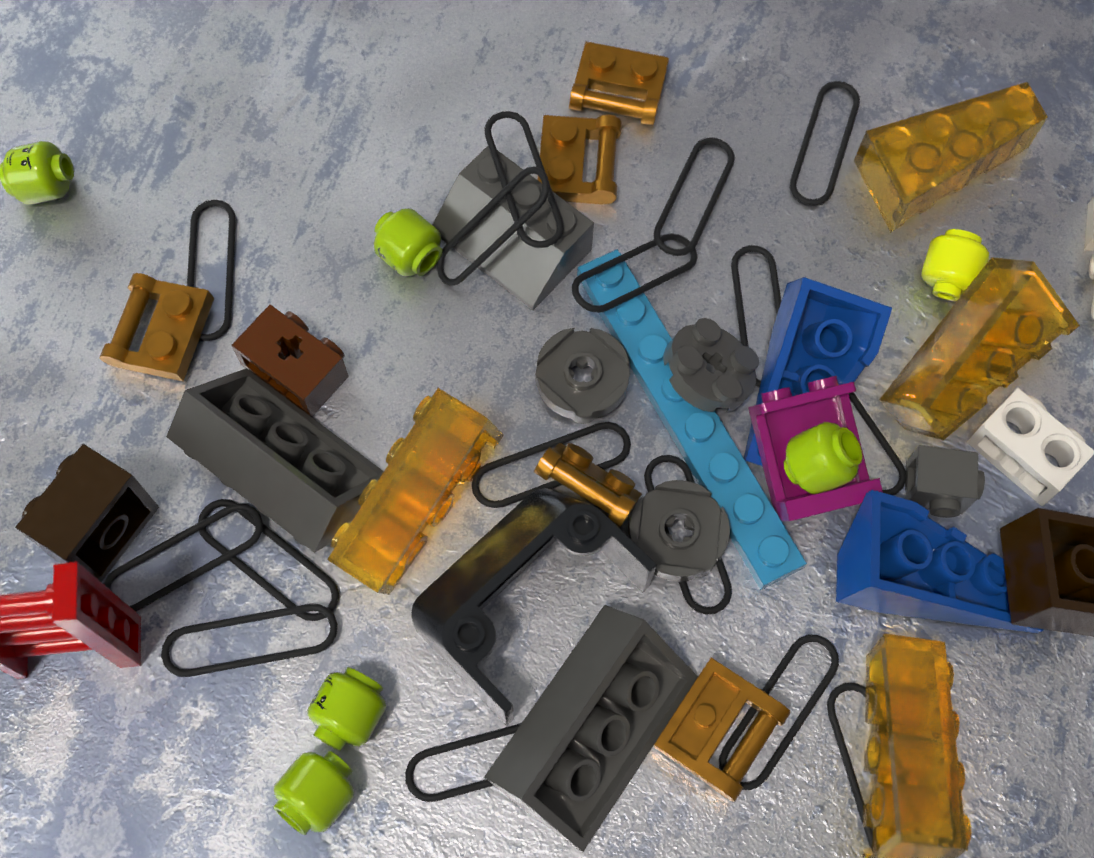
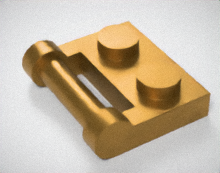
M585 41L575 83L570 95L569 109L582 111L583 107L641 118V123L654 126L669 57ZM588 89H593V90H598V91H603V92H608V93H613V94H618V95H623V96H628V97L643 99V100H645V101H640V100H635V99H630V98H625V97H620V96H615V95H610V94H605V93L590 91V90H588Z
M543 115L540 158L552 191L566 202L610 204L617 199V184L613 181L616 139L621 135L622 125L621 120L617 116L602 115L594 119ZM585 139L598 140L596 180L592 183L582 182ZM538 176L537 180L542 183L541 178Z
M133 273L128 285V289L131 291L112 341L104 345L99 358L104 363L113 367L184 381L214 297L209 290L159 281L142 273ZM148 300H158L139 351H130L129 348Z
M559 443L553 449L549 447L538 462L534 473L546 481L550 477L610 514L608 518L621 527L642 493L634 489V481L617 470L610 469L607 472L592 463L593 456L575 444L568 443L565 446Z
M710 658L655 742L654 748L703 780L715 791L735 802L743 790L740 782L776 725L783 726L791 712L782 703L718 661ZM747 703L759 713L721 771L710 764L709 761Z

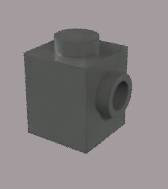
M919 445L906 461L904 499L920 504L927 510H930V514L942 518L959 516L977 499L979 500L983 494L985 475L982 470H978V452Z

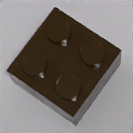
M82 444L75 454L69 455L61 462L56 471L55 479L42 495L36 496L27 504L22 513V519L15 528L61 564L78 562L102 582L158 510L159 506L132 474L87 445Z
M1037 508L1001 527L1000 536L1011 624L1094 637V518Z

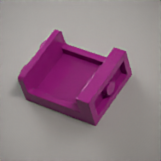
M837 376L828 377L807 383L808 393L792 396L790 387L761 394L762 404L748 407L772 506L781 521H793L861 504L866 493L871 490L883 493L880 478L869 479L863 451L862 461L853 480L835 489L817 494H810L799 485L792 483L784 469L786 448L789 440L795 435L823 422H832L841 428L849 429L856 436L861 447L849 399V393L856 391L854 382L839 385Z

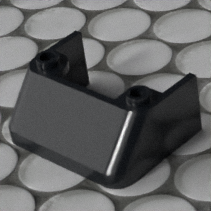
M549 488L535 490L522 500L416 598L411 611L412 621L418 634L506 726L514 719L513 704L477 668L491 654L496 643V631L493 622L482 610L555 541L569 553L578 556L592 555L600 550L642 592L650 586L657 566L600 509Z

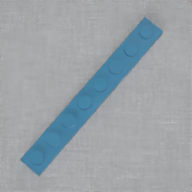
M617 249L577 267V277L620 256L621 253ZM625 261L581 282L592 303L598 306L604 305L640 287ZM645 293L608 311L599 313L611 335L624 347L630 368L697 483L712 493L710 497L718 503L720 508H724L729 519V537L759 589L763 590L802 570L807 564L717 413L715 411H703L692 406L672 387L669 379L673 376V373L670 370L669 362L664 366L663 360L664 351L672 338Z

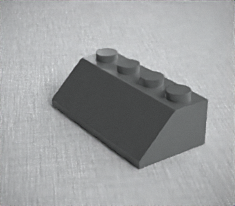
M247 368L185 390L166 436L180 447L188 457L198 461L216 475L224 485L239 493L253 504L261 514L271 518L290 533L298 543L308 547L314 553L342 537L388 484L391 476Z
M604 605L484 778L520 808L572 846L584 852L698 676L644 619Z

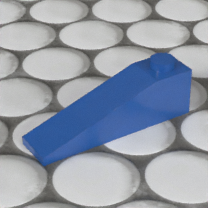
M805 277L787 283L773 326L756 405L763 403L761 397L763 393L790 387L792 396L809 392L807 383L828 377L837 376L839 385L855 382L863 369L871 364L879 352L892 307ZM751 423L744 460L762 466Z
M875 490L866 493L837 554L836 602L884 614L1030 633L1043 631V629L1011 624L1004 560L1002 557L995 553L986 555L966 542L967 535L957 528L946 529L927 517L929 510L914 501Z

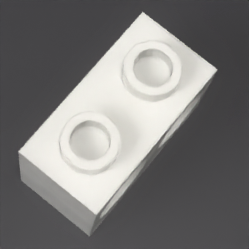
M1017 388L967 441L971 447L1040 506L1045 505L1059 493L1094 455V450L1085 443L1084 438L1077 431L1065 427L1047 412L1046 407L1040 400L1027 395L1020 388ZM1006 422L1015 424L1020 429L1021 434L1013 432ZM1045 453L1053 456L1057 460L1059 467L1052 465L1047 460Z

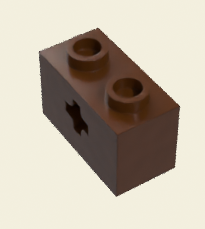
M270 304L231 346L244 368L249 369L313 417L349 377L343 360L345 355L330 339L323 337L321 340H318L308 332V326L296 314L290 311L283 314Z

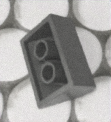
M488 146L458 174L432 224L440 232L441 240L445 243H448L503 189ZM497 150L508 183H510L523 169ZM530 174L511 190L519 217L525 214L537 202L542 192V183ZM554 192L553 195L564 226L562 236L555 244L546 248L532 247L523 242L516 231L478 267L532 311L592 250L594 222ZM506 197L453 247L454 250L471 263L514 224ZM548 198L543 206L523 224L525 233L533 240L545 241L550 239L556 232V221Z

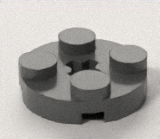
M701 318L694 325L683 327L669 342L664 351V366L669 362L670 370L673 373V376L669 379L672 387L686 402L700 410L714 412L717 407L728 408L726 412L735 410L751 395L755 388V369L759 366V358L756 352L750 347L743 346L737 338L721 329L711 319ZM707 363L716 369L714 373L706 369Z
M570 328L556 333L543 345L538 355L535 382L542 400L557 414L571 418L579 424L590 423L595 418L609 414L618 407L627 392L630 376L627 353L616 338L600 329L590 328V332L582 330L574 332V328ZM575 366L580 369H584L587 366L592 367V380L589 382L574 380L572 368Z
M683 480L666 481L655 486V490L648 492L644 497L642 496L635 504L630 517L628 536L657 564L654 572L655 576L678 582L693 580L697 577L708 575L722 558L730 535L728 515L724 508H720L718 503L710 497L712 493L703 486ZM676 519L683 520L684 528L692 530V537H684L682 542L673 541L672 535L666 534L665 527H672Z

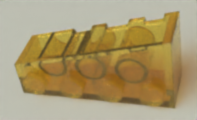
M1024 82L867 130L854 162L891 233L901 227L905 220L917 213L922 214L933 207L939 199L952 191L956 193L966 187L970 180L983 172H990L1029 148L1048 116L1028 82Z
M991 257L879 400L904 430L944 441L988 403L987 396L999 386L1007 388L1019 377L1017 371L1031 359L1040 360L1052 350L1050 344L1061 334H1071L1080 325L1034 261Z
M437 388L432 397L428 395L420 402L413 415L414 426L405 439L399 438L390 448L386 456L388 466L378 481L372 480L365 487L358 501L361 508L351 523L346 522L338 529L331 542V547L334 550L327 560L377 593L390 595L426 545L428 536L422 532L428 525L435 527L444 520L453 507L455 497L452 493L453 489L457 484L461 486L466 481H472L475 473L481 468V464L478 462L484 446L488 444L495 448L504 436L487 417L440 388Z
M884 633L866 656L865 722L875 725V731L870 734L866 751H864V772L874 774V786L871 791L870 804L863 805V827L873 828V854H862V858H957L968 850L971 839V823L968 816L964 814L962 801L965 770L963 764L958 761L956 739L959 733V718L956 711L952 710L950 692L953 685L954 672L951 663L947 662L946 647L943 641Z

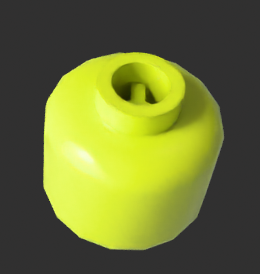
M949 229L945 232V235H939L931 240L921 277L926 284L933 288L932 294L948 301H959L961 295H970L980 289L989 260V251L981 244L982 238L965 230Z

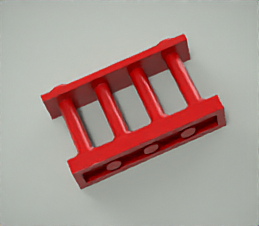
M78 562L54 564L53 583L48 584L46 590L0 595V671L16 679L27 678L28 657L90 650L96 651L119 668L141 666V616Z

